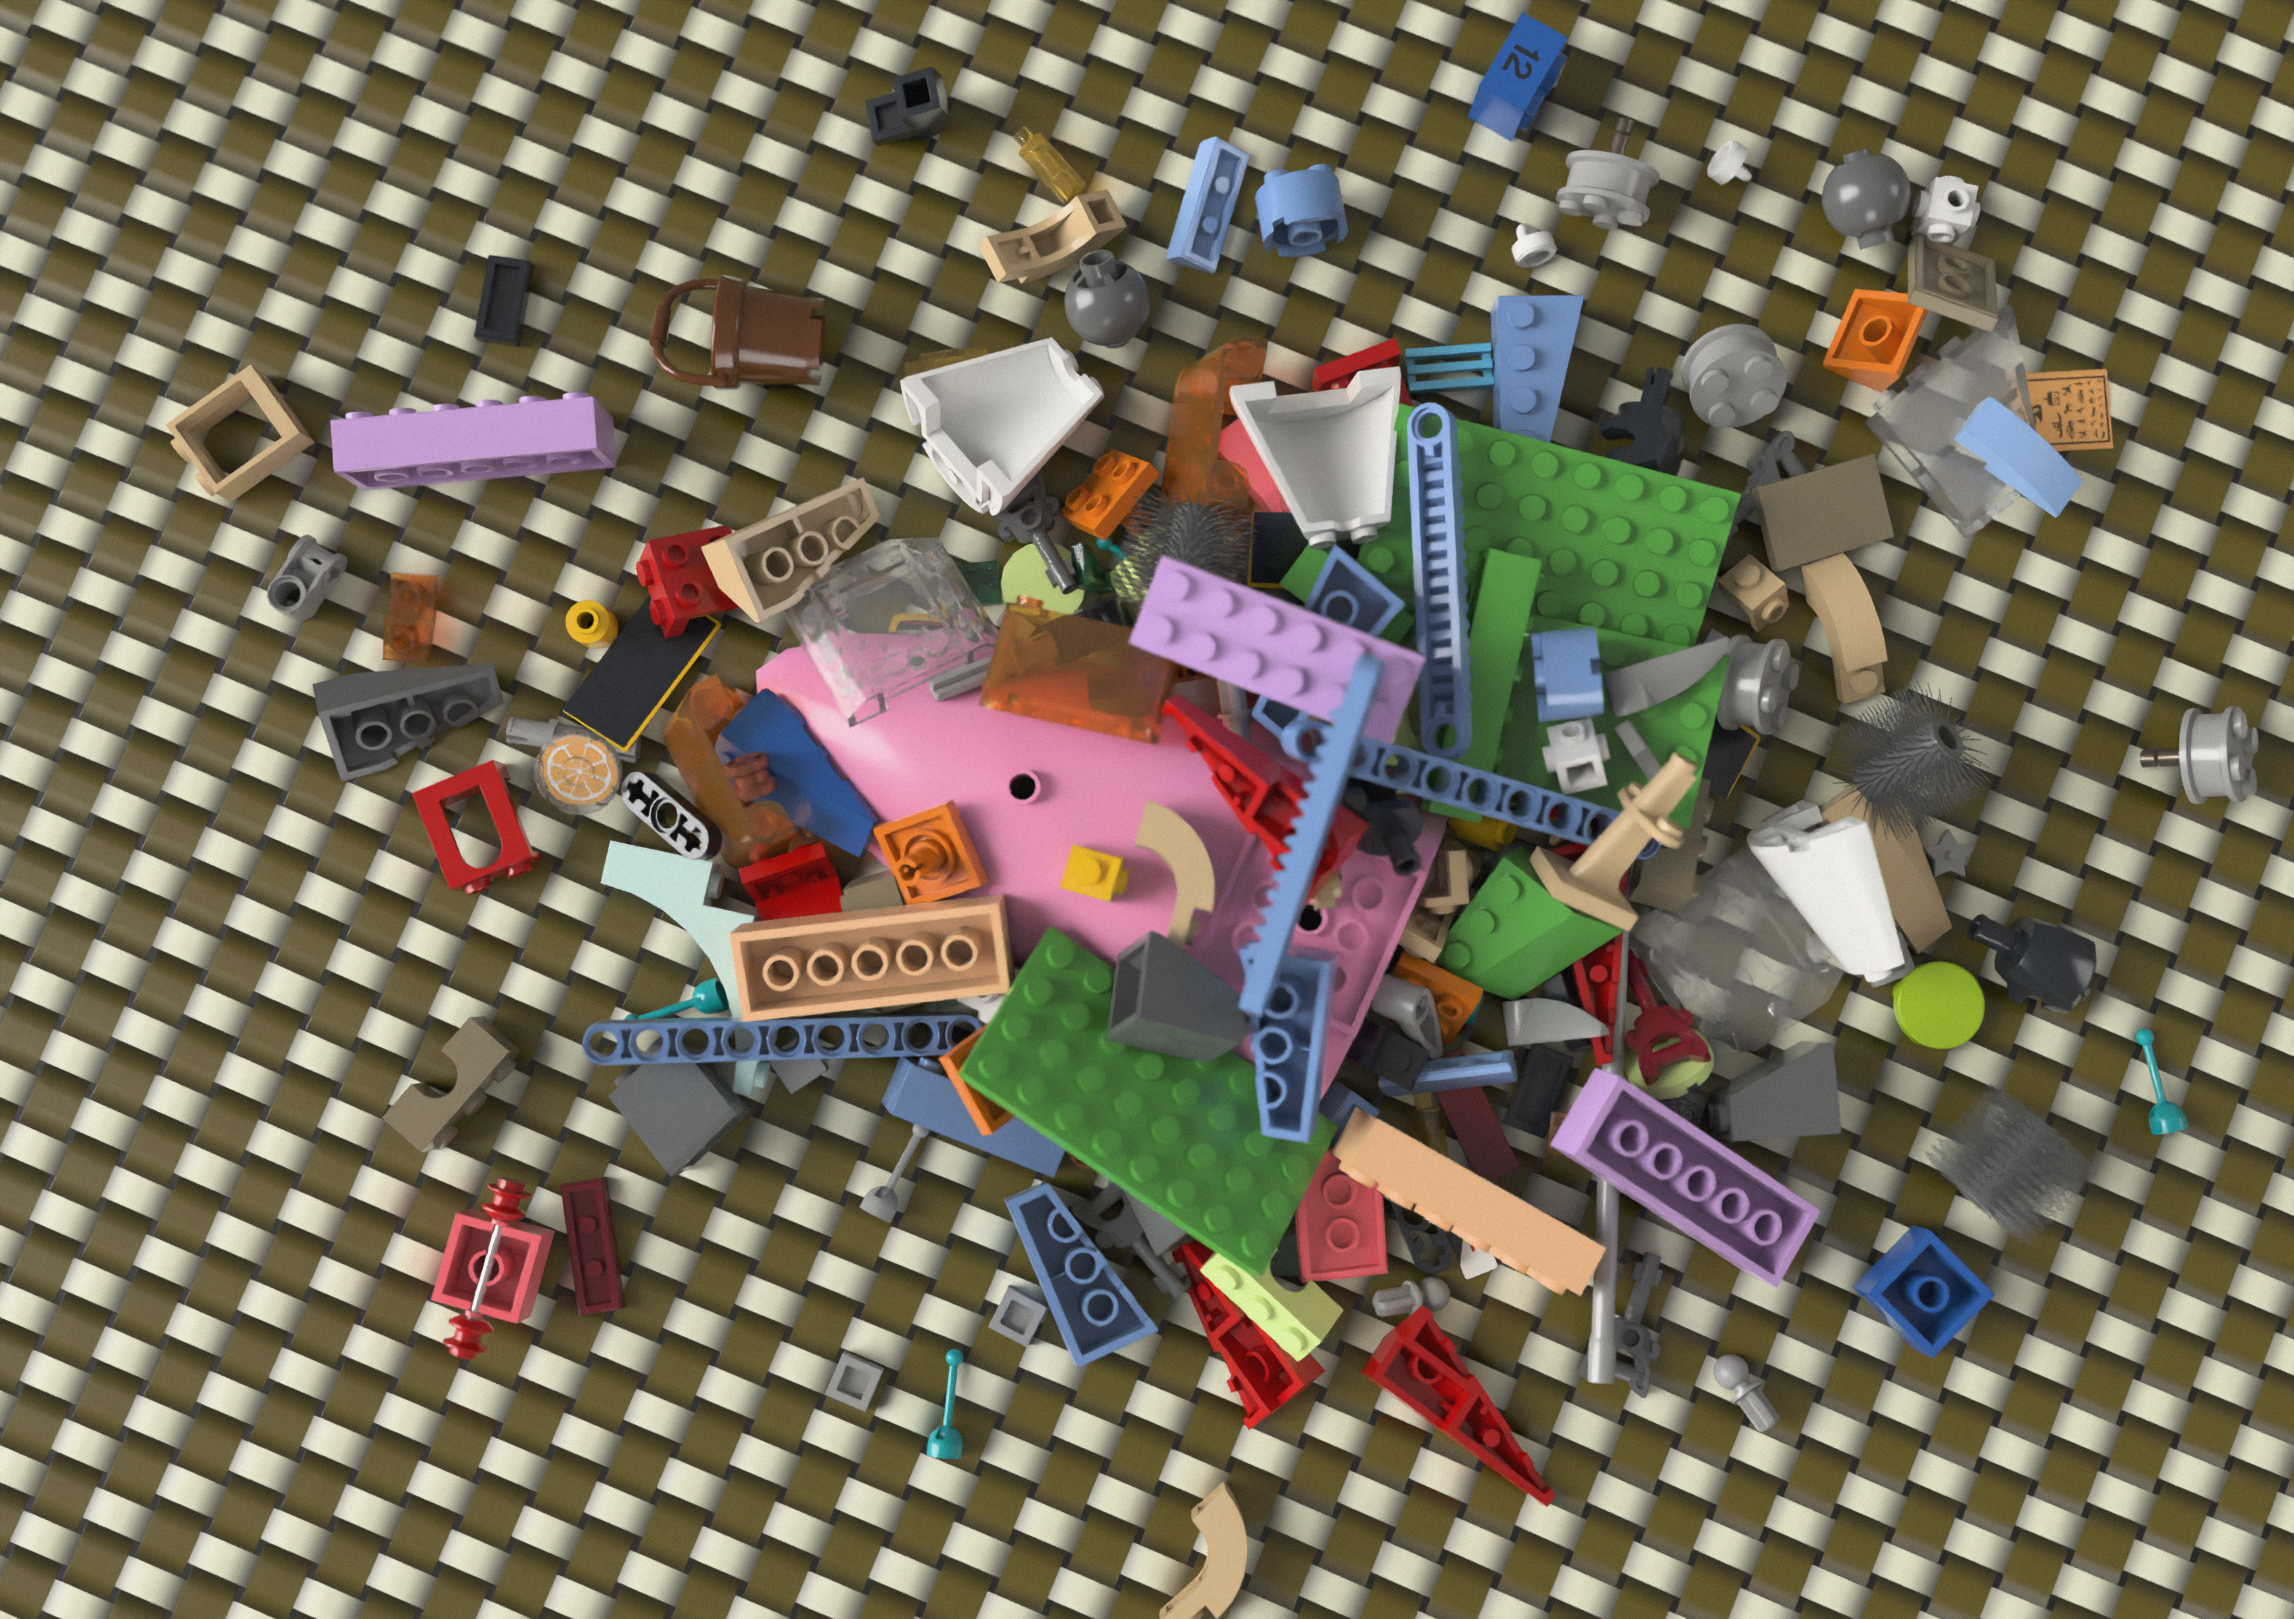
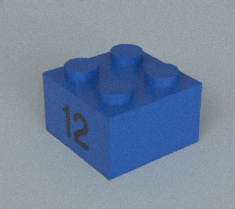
M1522 12L1481 81L1468 118L1511 142L1519 129L1527 132L1539 111L1538 108L1545 96L1549 95L1568 57L1561 53L1568 37Z
M1915 1225L1853 1286L1914 1350L1930 1358H1934L1995 1295L1931 1230Z

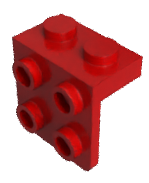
M723 525L647 540L642 555L636 563V571L640 584L643 587H648L652 599L649 605L651 617L656 626L661 625L665 639L682 635L689 619L740 608L718 587L701 549L702 546L731 534L732 530L729 527Z
M823 842L803 844L792 852L774 858H761L753 862L752 865L739 869L742 885L755 902L759 921L843 912L840 897L844 894L837 866Z

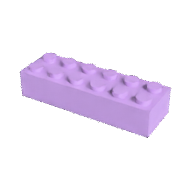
M569 392L563 394V399L547 401L542 396H525L519 399V403L503 404L499 400H481L476 402V407L459 408L456 404H437L432 407V411L416 412L412 408H394L389 410V415L373 416L369 412H350L345 415L346 419L330 420L334 472L363 491L617 468L613 417L593 396L589 397V394L585 392Z
M1162 555L1129 641L1132 645L1332 723H1335V721L1328 715L1329 710L1341 708L1353 670L1361 653L1384 659L1386 661L1384 673L1363 735L1389 745L1392 743L1425 660V656L1421 653L1168 555Z
M1597 1068L1592 1072L1550 1143L1552 1147L1748 1275L1776 1288L1821 1210L1622 1077Z

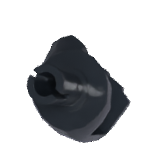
M1649 367L1645 372L1646 377L1640 401L1622 403L1618 407V414L1610 416L1599 423L1600 434L1607 440L1634 438L1635 440L1630 446L1606 451L1605 455L1609 459L1678 476L1685 451V426L1682 415L1666 406L1674 373L1661 367H1657V372L1654 373L1655 368Z
M1385 764L1386 775L1392 777L1398 765ZM1348 776L1339 804L1369 824L1356 849L1372 856H1388L1396 875L1408 876L1416 872L1421 867L1420 862H1422V859L1413 843L1419 838L1424 828V818L1409 800H1398L1396 797L1397 790Z
M1984 914L1977 915L1971 922L1967 937L1972 941L1975 940L1997 951L1994 959L1995 970L2007 983V998L2020 1004L2028 996H2037L2042 998L2041 1008L2053 1013H2069L2080 1001L2087 999L2094 981L2093 976L2097 964L2096 945L2093 941L2048 921L2027 916L2018 918L2009 928L1988 918Z

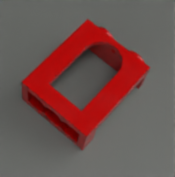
M491 760L412 793L450 890L466 891L467 895H473L492 887L490 880L506 874L507 879L528 873L532 870L531 863L543 859L540 852L532 850L506 785V782L511 780L504 763ZM482 792L501 838L502 849L495 863L489 867L479 869L466 863L462 857L443 808Z

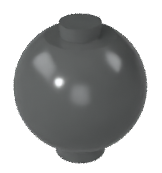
M1869 148L1843 155L1845 164L1833 168L1822 190V208L1827 221L1840 234L1856 237L1860 250L1895 240L1892 227L1897 221L1904 218L1911 199L1910 182L1905 170L1896 160L1885 154L1880 153L1871 156Z
M1096 250L1089 252L1081 257L1079 260L1081 269L1072 276L1067 285L1064 297L1066 317L1073 330L1084 340L1110 349L1120 348L1137 335L1147 320L1150 309L1148 288L1141 275L1127 263L1114 260L1111 251Z

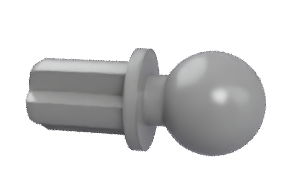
M1434 1276L1422 1279L1418 1285L1413 1280H1407L1400 1287L1376 1291L1375 1296L1372 1298V1304L1375 1307L1376 1314L1381 1317L1401 1313L1411 1315L1421 1306L1428 1308L1431 1312H1437L1447 1306L1450 1300V1290L1444 1280Z
M1734 1354L1721 1356L1714 1365L1713 1374L1715 1380L1721 1387L1735 1391L1736 1395L1730 1401L1733 1405L1739 1404L1758 1431L1768 1430L1780 1418L1759 1389L1762 1386L1761 1382L1756 1381L1751 1384L1748 1381L1749 1368L1740 1356Z

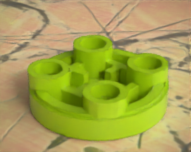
M1943 961L1923 963L1916 966L1905 977L1896 982L1893 987V1007L1897 1023L1905 1035L1917 1045L1935 1049L1954 1048L1971 1039L1982 1024L1985 1013V999L1982 989L1974 976L1959 965Z

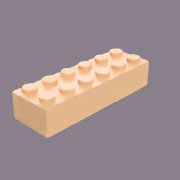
M1004 894L741 923L730 933L743 1022L1007 993L1015 981Z
M1358 1107L1354 1109L1331 1151V1154L1342 1161L1338 1168L1353 1179L1371 1189L1376 1181L1379 1182L1376 1190L1386 1195L1389 1199L1409 1210L1416 1203L1414 1211L1425 1217L1428 1221L1448 1232L1452 1225H1454L1451 1232L1463 1238L1467 1243L1485 1253H1490L1522 1274L1526 1273L1562 1296L1566 1288L1580 1296L1582 1295L1607 1249Z

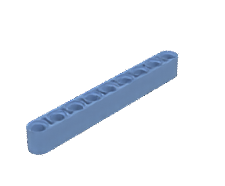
M1308 720L1293 721L1285 727L1281 735L1283 751L1294 760L1310 765L1320 764L1323 758L1316 752L1317 746H1325L1329 743V740L1322 734L1323 728L1334 726ZM1310 729L1314 734L1315 743L1308 753H1304L1300 747V738L1306 730ZM1362 735L1356 752V758L1348 775L1586 846H1591L1621 813L1395 744L1389 745ZM1391 755H1394L1397 758L1398 768L1392 777H1388L1384 769L1385 762ZM1435 767L1438 771L1439 779L1433 789H1429L1426 777L1428 772ZM1476 779L1479 784V793L1473 801H1470L1467 794L1468 787ZM1514 792H1517L1520 799L1519 806L1511 813L1508 806L1509 799ZM1557 804L1559 817L1554 824H1551L1549 812ZM1596 816L1599 822L1598 829L1591 836L1589 824ZM1651 837L1635 859L1645 860L1651 858L1658 852L1661 842Z
M961 1011L801 1015L743 1022L742 1017L602 1020L589 1026L584 1034L582 1047L588 1060L600 1065L944 1055L958 1045L953 1042L951 1033L954 1026L959 1022H970L973 1029L972 1034L983 1026L979 1020L967 1012ZM915 1023H926L930 1031L928 1039L920 1045L910 1044L907 1038L910 1027ZM872 1024H881L886 1030L884 1041L877 1046H868L863 1041L865 1029ZM828 1025H836L842 1031L840 1042L830 1048L820 1045L818 1036L821 1029ZM783 1026L793 1027L798 1033L796 1043L787 1049L779 1048L773 1042L775 1032ZM744 1027L753 1033V1041L746 1049L736 1050L728 1044V1036L735 1028ZM649 1029L657 1031L663 1038L661 1047L651 1053L642 1051L636 1042L638 1035L644 1030ZM690 1029H701L708 1035V1043L703 1049L690 1051L682 1044L684 1034ZM599 1031L612 1033L617 1041L615 1049L606 1054L596 1052L590 1043V1039L595 1033Z

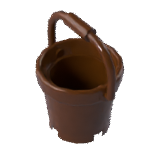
M722 275L719 280L693 279L676 285L664 295L661 304L655 307L649 343L653 347L654 358L661 369L678 381L694 385L713 386L716 390H737L741 387V384H803L820 386L821 375H811L810 373L811 369L819 370V365H823L826 316L815 315V308L824 309L826 307V300L748 286L744 279ZM694 290H716L711 338V375L695 374L680 370L670 363L664 353L670 328L672 303L681 295Z

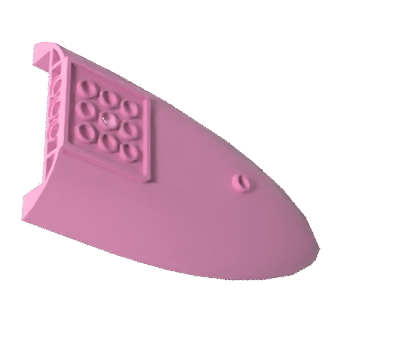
M853 636L788 648L756 671L757 694L762 689L768 688L800 713L807 723L804 727L805 731L816 746L823 744L831 755L827 759L841 779H848L878 818V825L951 799L954 800L988 881L980 887L936 901L1004 894L1013 965L1019 969L1023 968L1045 930L1050 926H1053L1114 970H1116L1117 955L1150 930L1159 932L1167 938L1177 901L1176 880L1170 867L1162 858L1151 851L1135 847V842L1147 800L1172 810L1193 828L1203 842L1212 864L1215 881L1212 913L1193 909L1192 917L1200 919L1193 946L1184 944L1183 951L1240 994L1243 993L1246 983L1239 948L1248 939L1261 940L1254 931L1255 926L1267 922L1260 913L1262 908L1273 905V902L1266 895L1267 891L1279 887V884L1273 878L1276 870L1270 863L1273 856L1257 834L1250 835L1210 780V776L1213 774L1212 770L1199 752L1192 754L1185 745L1189 738L1173 716L1165 717V715L1133 713L1091 707L1087 675L1122 668L1083 659L1063 666H1057L1055 660L1051 659L1024 670L1022 676L1018 677L1015 673H1012L944 701L936 702L929 688L930 680L1004 651L1005 645L977 641L967 642L961 639L944 637ZM1217 715L1211 716L1223 724L1222 719H1218ZM1248 715L1252 745L1306 782L1316 781L1317 777L1310 770V764L1288 757L1283 751L1281 740L1252 715ZM1305 733L1300 738V747L1304 753H1308L1313 748L1311 737ZM1025 776L1033 779L1036 789L1029 799L1018 800L1012 796L1011 786L1017 778ZM1396 794L1398 800H1409L1424 818V828L1419 838L1413 843L1422 859V862H1420L1421 867L1411 875L1399 876L1393 871L1388 856H1372L1355 848L1351 856L1338 870L1342 897L1334 898L1336 906L1319 910L1322 921L1320 926L1314 931H1305L1297 924L1290 945L1339 952L1320 1101L1334 1079L1353 1039L1357 1035L1427 879L1447 825L1449 816L1420 810L1422 797L1413 794ZM874 833L867 850L885 867L890 869ZM1073 844L1108 855H1117L1126 860L1124 868L1130 870V876L1123 896L1116 894L1112 904L1060 888ZM1313 899L1306 905L1314 906ZM1250 1023L1245 1040L1240 1045L1231 1049V1051L1256 1068L1254 1051H1252L1250 1033L1252 1031Z

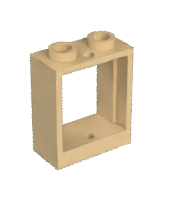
M251 364L166 424L175 437L171 441L173 448L186 462L192 461L199 470L195 477L202 488L211 496L217 494L231 502L315 443L268 376ZM254 398L282 438L226 477L198 437Z

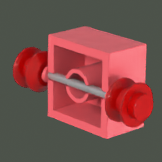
M499 1177L497 1184L490 1183L487 1185L495 1194L493 1201L482 1203V1208L486 1212L470 1208L455 1215L431 1300L466 1310L465 1314L449 1319L448 1323L456 1328L455 1334L452 1337L443 1339V1343L450 1347L449 1353L456 1357L476 1359L477 1353H486L488 1351V1348L481 1343L482 1335L492 1333L494 1329L484 1319V1315L516 1324L531 1317L555 1231L517 1221L526 1217V1213L519 1208L521 1199L532 1197L530 1192L524 1190L526 1183L522 1181Z

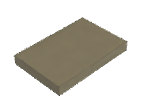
M1914 233L1908 245V303L1991 332L1998 321L1994 259L1948 243L1931 241L1923 234Z
M1875 454L1861 456L1751 489L1772 572H1779L1894 537Z

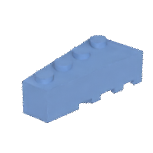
M1584 295L1497 297L1491 309L1492 376H1494V386L1492 388L1493 428L1550 443Z
M1334 544L1303 608L1378 636L1405 603ZM1260 695L1251 713L1256 720L1280 740L1285 727L1289 723L1296 720H1307L1311 715L1263 695Z
M1248 939L1239 948L1241 965L1243 964L1245 983L1255 958L1248 949V946L1256 941L1255 939ZM1290 945L1263 1017L1249 1012L1252 1031L1250 1039L1255 1056L1257 1072L1255 1079L1262 1135L1308 1143L1316 1131L1339 952Z
M901 1056L881 1101L891 1115L1053 1178L1065 1152V1149L1016 1116L993 1134L982 1136L949 1075L944 1072L943 1065L922 1056L919 1061L908 1056Z
M1041 1182L1004 1199L1072 1362L1077 1368L1159 1331L1047 1182Z

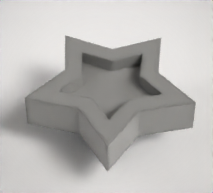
M1949 829L1944 831L1937 844L1923 847L1925 854L1932 860L1931 871L1934 877L1945 872H1950L1959 877H1966L1964 860L1974 847L1958 844Z

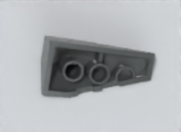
M493 663L355 673L312 684L318 715L341 781L386 770L398 763V757L418 746L420 749H423L433 743V737L451 727L460 728L504 703Z

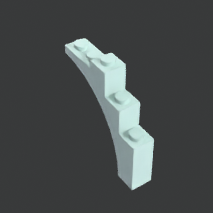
M610 840L601 883L637 895L662 909L687 930L710 959L726 991L732 1017H742L730 933L741 923L759 922V918L753 915L711 907L713 898L718 899L723 888L724 874L719 873L720 864L705 860H692L677 854ZM744 1027L735 1028L736 1050H743L751 1045L753 1041L751 1030ZM778 1029V1030L775 1032V1034H774V1037H773V1042H774V1044H775V1042H776L779 1029ZM764 1060L736 1061L732 1092L748 1096L757 1094L758 1087L764 1088L766 1086L770 1062H765Z

